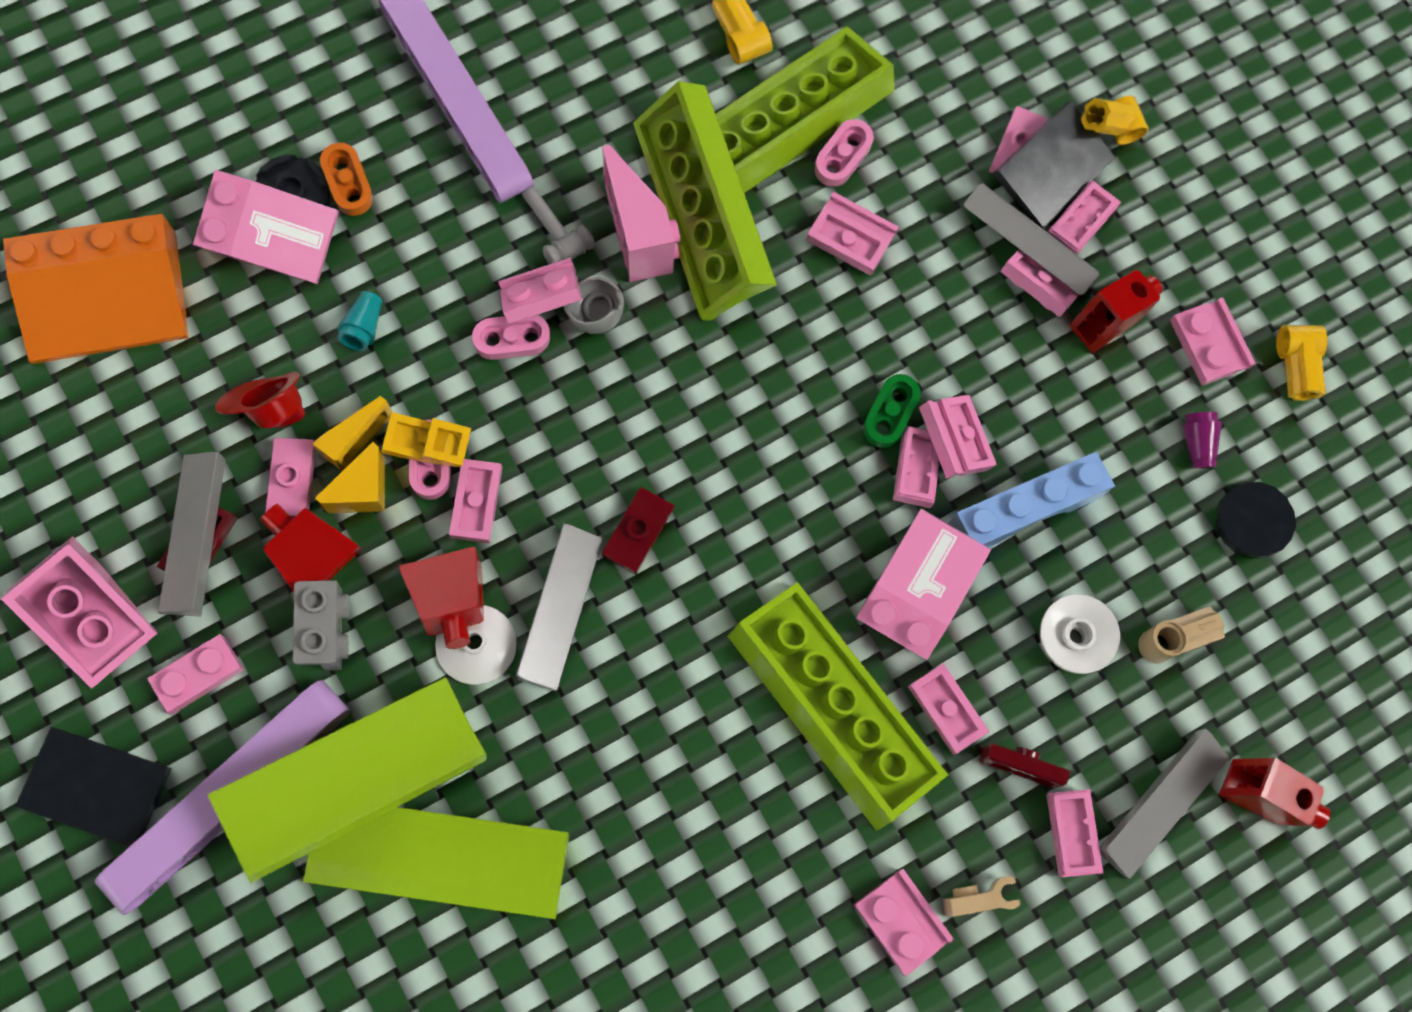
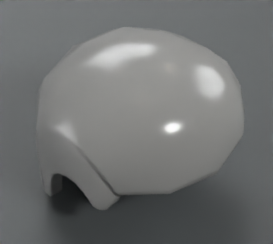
M593 277L584 279L579 283L582 300L565 305L564 310L576 328L589 334L605 333L614 328L623 315V293L614 282L605 278Z

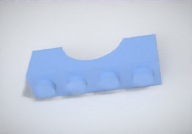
M1096 451L958 511L948 524L990 548L1039 521L1060 513H1069L1101 499L1115 485Z

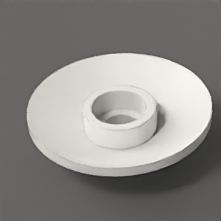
M1075 594L1062 597L1046 610L1040 624V640L1045 653L1058 667L1075 674H1089L1104 668L1115 657L1120 644V629L1114 614L1104 603L1088 595ZM1071 630H1076L1081 634L1082 640L1080 643H1075L1071 640Z
M485 605L484 621L467 627L469 637L477 635L482 638V644L479 648L471 649L465 646L459 649H448L445 645L443 633L436 636L435 650L441 667L454 680L468 685H482L498 679L511 666L516 654L517 640L512 624L500 611Z

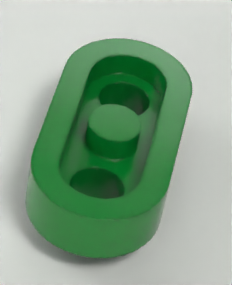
M896 374L889 377L883 384L863 426L865 438L872 445L879 448L891 447L901 437L920 399L919 385L912 377L905 374ZM901 393L905 401H895L892 394ZM885 425L889 433L885 435L878 433L876 426Z

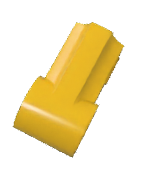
M746 0L712 1V9L726 34L729 53L737 65L772 52L773 44L768 28L763 21H756Z
M1133 95L1124 96L1115 101L1094 98L1085 105L1084 115L1081 117L1086 130L1114 135L1119 145H1126L1137 141L1148 132L1146 121Z
M1282 325L1278 331L1276 339L1277 354L1280 358L1285 359L1288 398H1292L1294 401H1308L1321 398L1326 394L1322 358L1327 350L1328 336L1325 327L1322 325Z

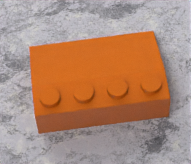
M163 214L3 239L6 275L27 357L31 364L189 338L177 237Z

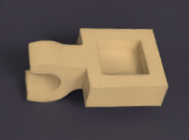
M1010 876L999 877L993 881L990 889L986 892L978 893L977 885L952 889L953 897L942 899L945 916H959L996 908L1015 909L1021 905L1020 900L1006 901L1001 895L1003 886L1016 883L1015 878Z

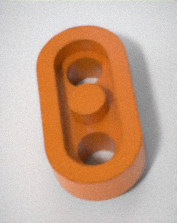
M333 143L327 146L320 156V164L338 209L350 216L365 213L372 205L373 194L357 152L346 143ZM339 164H348L345 169H336ZM353 195L360 196L359 200L355 202L348 201Z

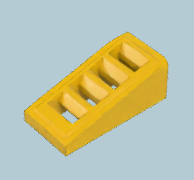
M379 396L320 436L312 445L323 458L340 471H343L389 420L392 410L387 400Z

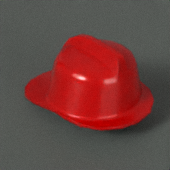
M290 372L278 377L258 379L244 383L225 393L215 405L216 411L223 415L244 413L262 429L285 427L298 422L305 416L302 399L296 387L300 375L298 372Z

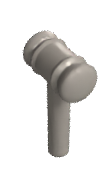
M529 187L523 192L522 196L554 239L551 245L543 247V256L548 265L570 257L574 259L581 254H585L586 250L594 249V238L585 226L580 225L576 231L571 230L570 233H567L535 187Z

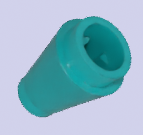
M368 291L360 293L359 298H357L337 326L339 332L337 339L341 344L355 351H365L368 345L374 343L382 305V299L378 295Z

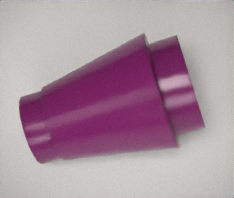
M1217 412L1186 414V423L1182 424L1192 461V468L1217 467L1216 459L1222 422L1218 421Z

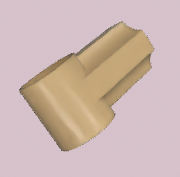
M1209 606L1173 620L1162 621L1145 631L1139 638V651L1147 661L1155 664L1163 663L1173 657L1225 638V625L1220 614ZM1158 635L1166 639L1168 650L1160 646L1157 639Z

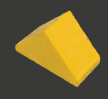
M374 442L315 497L327 513L385 511V457L381 453L379 446Z

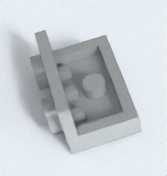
M298 581L294 585L293 662L296 665L320 664L325 671L342 670V659H348L349 636L348 634H342V619L349 618V594H343V590L337 581Z

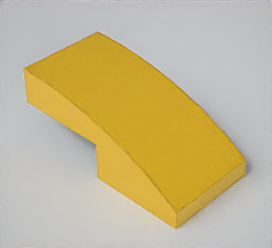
M391 412L381 453L425 463L462 467L471 428L432 418L431 422Z

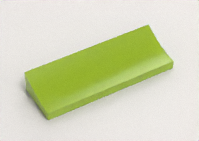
M847 26L717 112L716 117L743 192L746 193L834 133L845 121L856 118L894 92V65Z
M678 81L633 122L658 197L666 206L669 220L676 219L680 234V242L677 243L679 258L701 320H713L735 305L776 286L777 283L706 86Z
M798 582L739 622L727 636L876 831L894 821L948 776V773Z
M445 677L207 796L251 884L485 762L486 753Z
M396 807L308 853L303 882L556 919L570 834L563 831Z

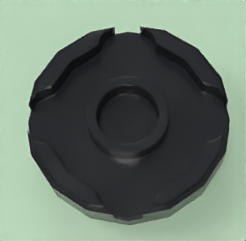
M283 155L271 159L256 174L257 179L255 182L324 206L329 204V185L323 170L313 160L297 158L296 155Z
M1245 482L1230 489L1218 503L1217 519L1215 520L1216 530L1223 543L1238 555L1265 559L1282 551L1293 538L1296 528L1295 512L1288 498L1276 487L1263 482Z

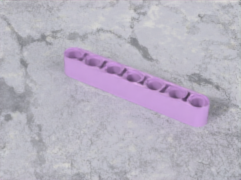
M378 0L386 20L497 201L502 203L524 192L527 188L533 187L534 183L525 163L423 0Z
M319 680L309 686L104 869L95 879L94 883L122 915H126L136 909L224 830L207 796L208 794L329 735L345 720L350 713V709L323 680Z

